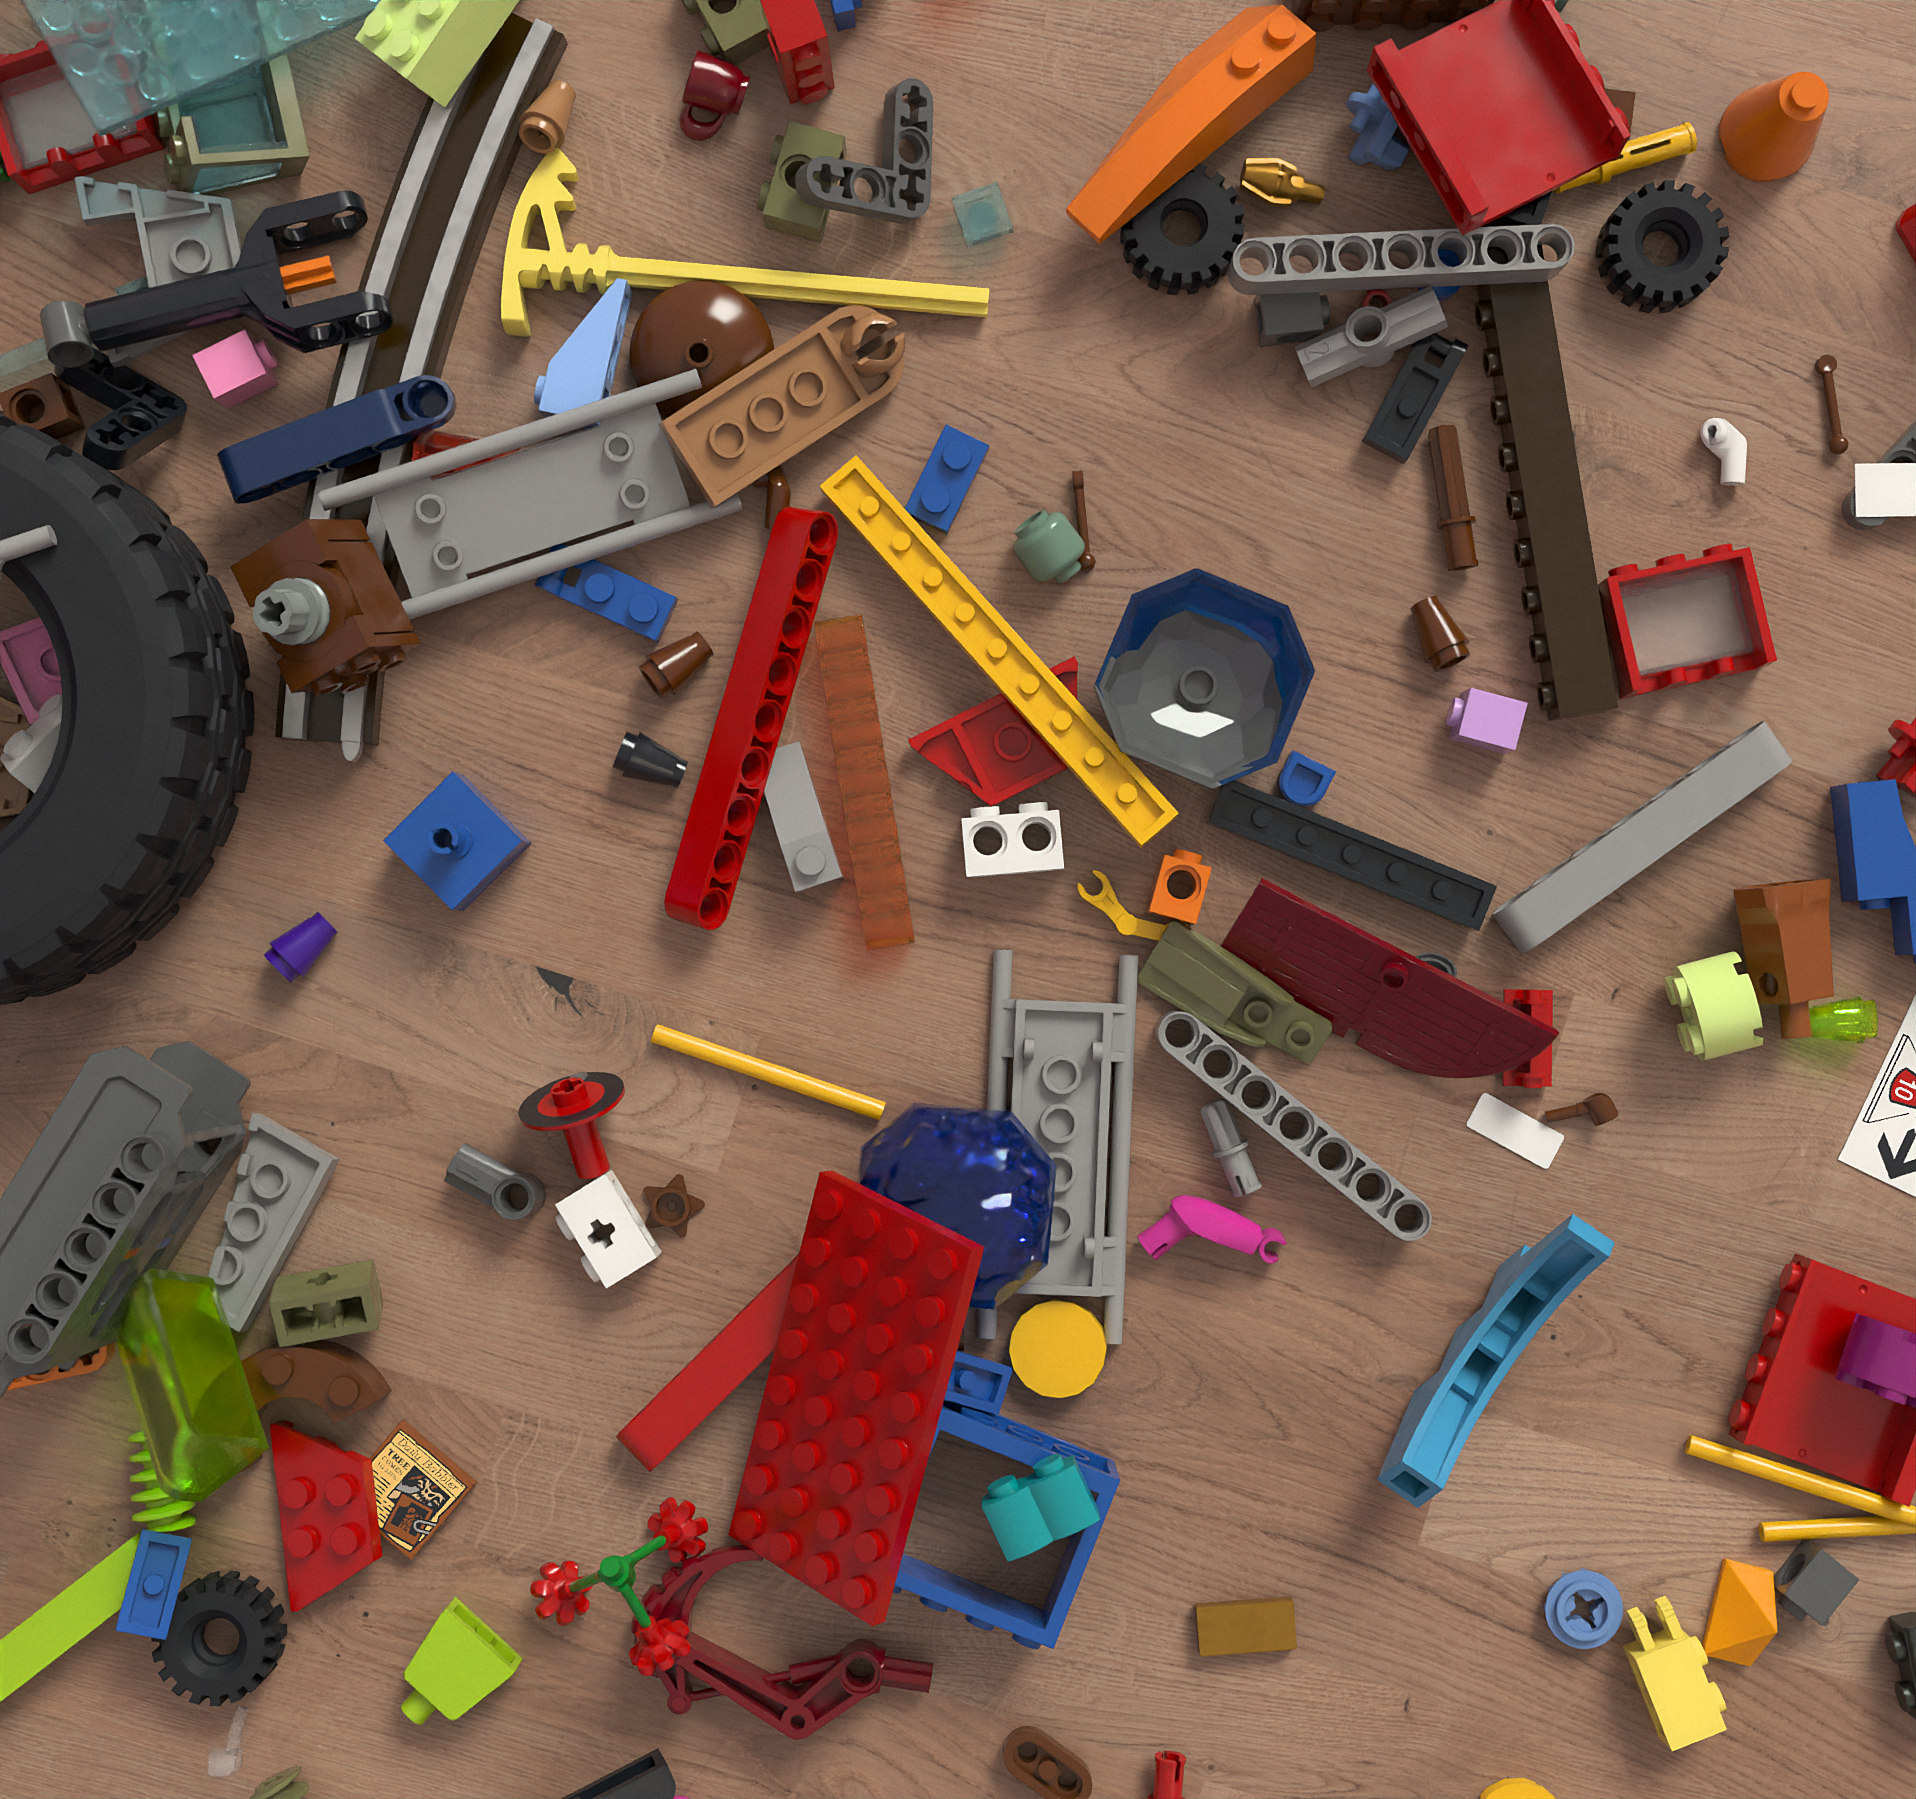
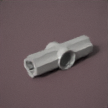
M1429 286L1380 309L1372 306L1359 308L1350 315L1346 324L1295 346V349L1312 388L1362 365L1373 368L1382 366L1390 361L1396 350L1448 328L1437 296L1432 286ZM1369 333H1381L1378 336V338H1376L1373 341H1361L1364 338V336H1366Z

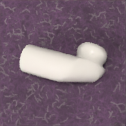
M1708 419L1701 426L1700 435L1705 446L1721 460L1720 484L1725 486L1744 485L1747 457L1746 438L1725 419Z

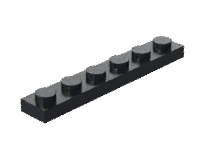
M1235 780L1221 786L1207 820V824L1473 931L1480 930L1497 888L1494 884Z

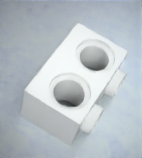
M1047 802L1020 804L1019 813L1000 815L999 806L970 809L971 818H961L966 878L1064 869L1059 810L1048 811ZM1031 824L1042 825L1049 832V844L1041 851H1032L1023 843V830ZM990 828L999 833L1002 839V846L997 853L983 855L975 849L973 839L975 834L981 829Z

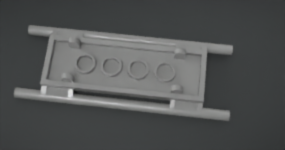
M696 369L318 492L320 502L325 511L374 496L412 597L401 602L409 620L743 510L738 493H735L713 508L708 501L690 506L669 441L658 425L662 420L656 406L657 402L702 388ZM600 421V425L582 431H578L530 448H526L481 464H477L435 479L431 478V476L458 467H462ZM634 520L635 525L468 579L467 574Z
M993 950L981 1245L985 1248L980 1263L977 1338H996L998 1291H1004V1293L1105 1296L1103 1331L1106 1344H1122L1138 956L1119 955L1117 1003L1011 999L1013 950ZM1008 1057H1013L1006 1232H1001ZM1111 1062H1115L1107 1236H1104Z

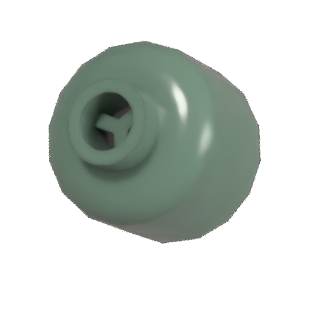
M1042 509L1026 519L1014 531L1018 537L1013 544L1014 553L1036 581L1045 582L1055 578L1060 584L1072 577L1081 568L1078 559L1085 550L1084 541L1062 512L1057 511L1048 514L1045 509Z

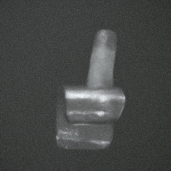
M236 1706L226 1748L211 1749L208 1758V1775L210 1777H228L242 1766L243 1754L239 1746L248 1712L247 1707Z

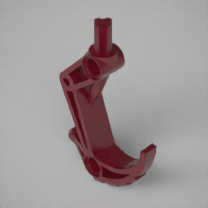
M743 1544L715 1548L704 1555L698 1554L683 1560L682 1567L670 1568L662 1574L663 1583L661 1585H651L642 1597V1603L646 1607L645 1611L648 1616H653L657 1622L665 1618L670 1619L672 1623L682 1620L690 1629L688 1635L684 1637L691 1644L689 1654L684 1657L673 1654L674 1665L666 1671H660L656 1665V1669L651 1675L660 1678L670 1693L667 1706L674 1714L687 1713L694 1701L725 1695L787 1737L799 1740L808 1737L865 1697L874 1693H880L881 1686L929 1693L933 1663L885 1656L886 1648L878 1647L873 1641L867 1639H856L848 1643L835 1655L789 1665L790 1670L772 1674L692 1632L695 1598L707 1580L729 1565L743 1561H763L764 1558ZM635 1615L630 1626L634 1635L638 1631L637 1625L639 1623ZM635 1635L634 1644L636 1645L638 1641ZM856 1658H864L872 1663L874 1670L866 1676H857L850 1671L848 1664ZM689 1672L710 1685L711 1688L693 1691L689 1685ZM804 1682V1683H803L802 1685H800V1686H795V1685H793V1684H798V1683Z

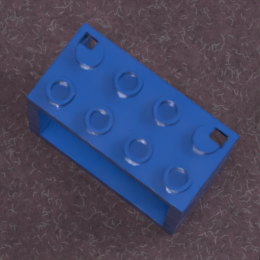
M944 1400L930 1454L938 1434L942 1430L1032 1467L1050 1455L1060 1454L1062 1459L1074 1455L1099 1508L1100 1520L1072 1534L1043 1609L906 1554L902 1556L893 1593H901V1590L905 1589L920 1595L919 1601L931 1609L947 1612L949 1607L967 1614L965 1619L976 1627L992 1631L994 1626L1013 1633L1012 1639L1023 1646L1039 1649L1041 1645L1054 1649L1120 1483L1115 1462L1112 1459L1000 1414L996 1415Z

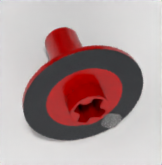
M580 1072L558 1079L539 1088L523 1101L518 1111L520 1121L525 1127L533 1130H563L577 1177L580 1179L596 1178L606 1173L610 1168L596 1119L612 1110L621 1101L625 1094L624 1083L618 1076L606 1072Z

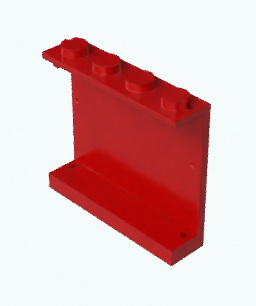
M1498 0L1401 50L1397 49L1392 39L1373 48L1366 71L1462 236L1618 158L1631 136L1625 114L1619 107L1613 106L1604 91V81L1599 70L1593 65L1589 66L1579 49L1580 43L1575 30L1571 25L1564 24L1555 8V0Z
M1795 1253L1793 1261L1790 1264H1786L1781 1272L1779 1288L1782 1290L1776 1307H1772L1764 1318L1762 1333L1765 1336L1760 1350L1751 1356L1747 1364L1745 1379L1748 1382L1743 1396L1734 1402L1730 1410L1728 1422L1731 1428L1728 1435L1745 1445L1750 1446L1753 1444L1874 1490L1890 1500L1910 1507L1916 1490V1408L1878 1396L1875 1392L1868 1389H1862L1835 1379V1375L1856 1313L1916 1334V1299Z

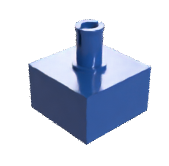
M454 771L383 840L451 910L464 911L532 844L464 775Z

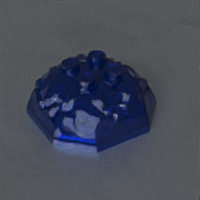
M913 1103L861 1146L857 1183L985 1247L969 1304L970 1308L995 1310L1048 1265L1057 1165L1013 1112Z

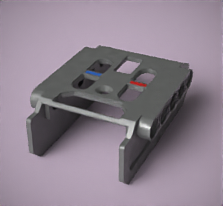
M191 1041L157 1048L150 1060L128 1046L90 1055L0 1198V1398L4 1396L14 1378L44 1372L56 1366L64 1370L73 1368L82 1355L116 1342L125 1326L131 1324L138 1317L242 1150L246 1131L239 1103L251 1085V1081L247 1076ZM222 1137L220 1145L215 1153L212 1154L208 1150L206 1140Z

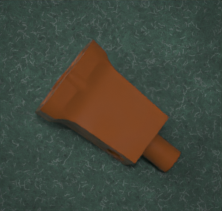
M1831 878L1748 885L1733 889L1747 973L1753 985L1758 1004H1778L1781 1038L1793 1039L1812 1036L1809 1001L1834 996L1829 922Z

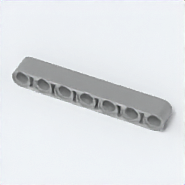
M1555 224L1479 227L1462 236L1458 228L1258 237L1246 239L1237 246L1228 266L1227 275L1229 283L1234 290L1246 295L1543 282L1554 278L1566 266L1574 254L1575 243L1573 236L1566 228ZM1545 244L1552 247L1556 252L1557 261L1547 262L1543 260L1538 254L1537 245ZM1494 246L1503 249L1507 254L1508 263L1502 265L1493 262L1488 256L1487 248ZM1450 249L1455 252L1459 258V266L1451 267L1443 264L1439 259L1438 250ZM1400 251L1406 254L1410 260V268L1399 269L1393 266L1389 261L1388 253ZM1345 253L1357 256L1361 261L1362 269L1348 271L1340 264L1339 256ZM1297 255L1304 256L1312 263L1313 271L1305 274L1298 273L1291 267L1289 259ZM1245 258H1255L1263 265L1264 273L1257 276L1248 275L1242 270L1240 261Z
M1765 721L1757 723L1497 908L1492 915L1520 954L1531 950L1792 763L1793 759Z
M1173 1010L1165 1013L1158 1019L1154 1035L1157 1043L1164 1051L1383 1228L1405 1241L1418 1240L1427 1234L1431 1227L1432 1215L1429 1207L1420 1198L1197 1018L1187 1012ZM1183 1019L1190 1027V1038L1184 1045L1172 1046L1165 1036L1166 1027L1173 1020ZM1222 1050L1227 1055L1228 1067L1222 1075L1210 1077L1204 1070V1059L1209 1052ZM1254 1080L1260 1081L1266 1090L1265 1099L1259 1106L1247 1107L1241 1097L1242 1090L1247 1083ZM1292 1111L1299 1112L1303 1118L1301 1132L1295 1137H1284L1280 1130L1282 1117ZM1326 1143H1337L1341 1150L1339 1162L1334 1167L1323 1168L1318 1160L1319 1150ZM1374 1173L1379 1181L1376 1194L1370 1198H1360L1356 1190L1359 1178L1364 1174ZM1412 1204L1417 1213L1414 1224L1409 1228L1399 1229L1394 1220L1397 1209L1402 1205Z

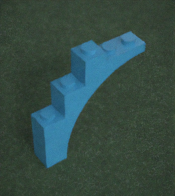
M1572 1214L1535 1246L1530 1248L1527 1245H1523L1499 1265L1482 1308L1456 1329L1440 1370L1414 1391L1379 1473L1378 1481L1417 1508L1444 1489L1457 1457L1475 1423L1513 1363L1568 1295L1590 1273L1610 1257L1615 1242Z

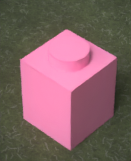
M245 329L192 355L213 398L227 409L279 384L272 370L278 366V362L270 346L264 339L261 341L256 340Z

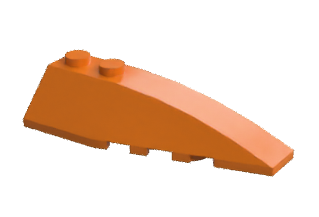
M1283 4L1244 9L1174 66L1068 205L1066 214L1098 244H1101L1313 72L1317 33Z

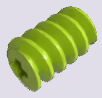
M170 1423L150 1426L128 1436V1442L143 1445L142 1451L129 1456V1462L144 1465V1470L130 1475V1482L145 1484L144 1490L131 1495V1501L146 1504L145 1510L132 1515V1521L147 1524V1530L168 1532L188 1528L196 1524V1516L185 1512L195 1506V1496L183 1493L194 1486V1477L182 1473L194 1466L193 1458L189 1455L181 1454L192 1447V1438L180 1434L191 1428V1423Z

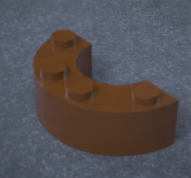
M317 1340L279 1347V1343H275L257 1351L235 1364L215 1382L198 1411L193 1428L192 1458L196 1477L202 1492L246 1470L263 1458L258 1442L259 1424L265 1410L272 1401L284 1397L307 1399L323 1408L332 1421L337 1423L382 1399L392 1391L381 1373L367 1359L350 1348L335 1342Z

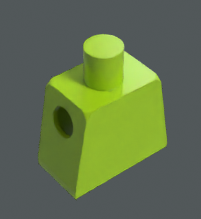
M455 1596L440 1614L402 1674L415 1690L401 1704V1709L411 1721L418 1725H422L436 1709L449 1720L455 1721L509 1679L523 1658Z

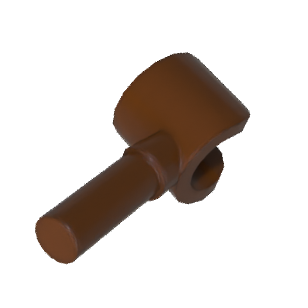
M1594 1093L1584 1099L1583 1102L1576 1103V1105L1545 1111L1547 1123L1580 1117L1588 1113L1594 1125L1598 1126L1615 1119L1618 1116V1111L1608 1095Z

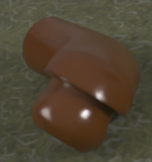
M778 465L752 482L755 487H767L764 527L767 529L773 528L777 514L783 508L790 506L791 491L781 465Z

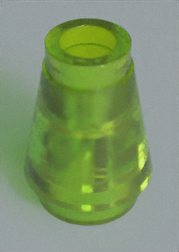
M1859 995L1809 1008L1812 1036L1810 1037L1864 1044L1865 1039H1875L1877 1037L1878 1017L1874 1000H1862V997Z

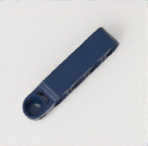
M430 375L416 376L233 444L221 450L217 457L234 502L237 504L250 503L408 443L415 436L443 426L450 421L455 413L456 398L451 388L440 378Z

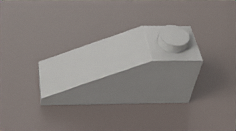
M800 741L776 748L764 793L795 892L802 893L845 879Z

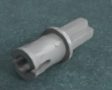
M1219 1099L1201 1107V1115L1215 1148L1212 1156L1213 1158H1219L1231 1188L1232 1196L1240 1197L1243 1195V1191L1247 1195L1261 1188L1262 1184L1258 1180L1246 1150L1249 1141L1248 1139H1242L1228 1102L1225 1099Z

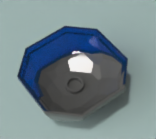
M1195 568L1131 595L1093 688L1120 752L1212 790L1278 762L1315 669L1288 605Z

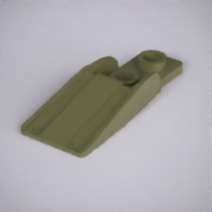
M1176 919L1169 923L1137 975V981L1140 985L1184 1012L1191 1014L1220 1034L1254 1047H1263L1269 1042L1305 1063H1310L1315 1058L1332 1032L1331 1021L1297 1003L1292 995L1255 968Z

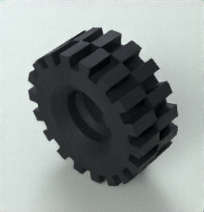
M1198 164L1195 171H1189L1121 227L1120 244H1124L1123 256L1126 263L1132 262L1134 265L1132 273L1139 280L1143 276L1148 278V287L1156 291L1159 285L1168 288V295L1177 296L1179 289H1187L1188 295L1198 293L1200 286L1206 285L1207 289L1217 283L1221 274L1225 276L1228 272V266L1233 253L1241 243L1245 225H1242L1244 216L1242 204L1237 206L1235 202L1238 194L1233 186L1227 190L1223 186L1225 177L1217 171L1213 178L1206 175L1207 166ZM1185 210L1193 213L1198 218L1201 225V234L1194 243L1179 246L1167 239L1163 224L1171 213Z
M1664 180L1658 188H1655L1654 182L1646 184L1638 193L1633 191L1608 217V221L1601 228L1598 238H1601L1602 242L1596 247V258H1603L1604 262L1598 267L1601 278L1607 275L1610 276L1612 281L1606 288L1612 295L1618 290L1625 294L1621 301L1624 305L1630 307L1633 303L1639 302L1641 303L1639 311L1650 313L1656 307H1659L1660 313L1670 312L1678 305L1679 308H1682L1706 290L1724 268L1720 264L1728 257L1729 247H1723L1722 243L1730 236L1728 226L1719 228L1717 224L1724 215L1720 207L1710 212L1706 205L1712 198L1705 192L1698 199L1691 194L1695 186L1685 183L1679 190L1674 189L1675 180ZM1662 231L1669 234L1676 241L1679 252L1673 264L1660 267L1647 259L1643 252V242L1648 234Z
M220 1571L209 1573L203 1579L199 1577L178 1593L166 1640L151 1639V1642H159V1646L152 1652L153 1662L156 1663L163 1660L165 1667L158 1674L163 1682L171 1676L174 1678L177 1684L171 1691L180 1697L188 1690L192 1692L189 1702L200 1705L206 1698H210V1706H221L227 1699L234 1703L241 1700L248 1692L254 1691L278 1665L276 1661L283 1655L286 1644H281V1640L287 1635V1623L279 1624L278 1619L285 1612L281 1603L273 1607L269 1602L275 1595L269 1587L263 1592L255 1588L260 1581L259 1579L250 1575L246 1580L242 1581L239 1580L240 1572L229 1571L224 1576H220ZM216 1618H224L237 1628L240 1638L235 1651L230 1654L220 1655L213 1652L207 1646L203 1633L209 1621Z

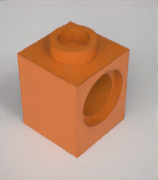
M1174 849L1173 856L1162 855L1146 912L1173 920L1176 919L1191 925L1197 924L1212 867L1201 865L1203 856L1181 849ZM1173 872H1184L1191 878L1192 891L1185 899L1174 898L1167 889V880Z

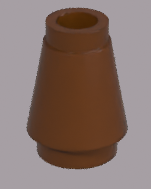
M1437 596L1425 598L1410 608L1414 616L1413 619L1425 663H1431L1435 672L1448 669L1470 656L1466 646L1470 642L1445 607L1440 604Z
M696 631L691 636H687L646 655L647 661L639 666V670L653 691L660 698H663L668 693L675 695L706 663L707 659L714 654L703 636Z

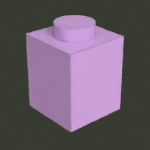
M1469 688L1461 693L1460 698L1454 697L1451 701L1446 718V725L1452 727L1449 739L1503 754L1514 751L1528 703Z

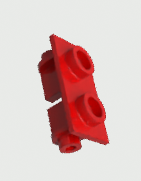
M1504 989V1003L1553 1027V990ZM1552 1043L1530 1061L1503 1072L1502 1086H1522L1525 1088L1552 1087Z

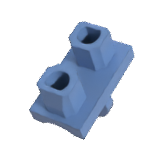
M1372 83L1367 94L1352 92L1346 102L1348 110L1355 115L1349 128L1360 134L1347 158L1357 165L1372 162L1388 171L1399 168L1409 152V146L1393 135L1398 124L1376 86Z

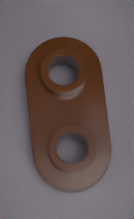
M1034 1726L1018 1727L1007 1736L1003 1747L1005 1766L1014 1777L1044 1799H1088L1092 1792L1090 1770L1087 1764L1070 1750ZM1023 1744H1033L1037 1749L1035 1754L1030 1757L1022 1756L1018 1750ZM1065 1772H1070L1075 1775L1076 1779L1074 1783L1066 1786L1058 1781L1059 1776Z

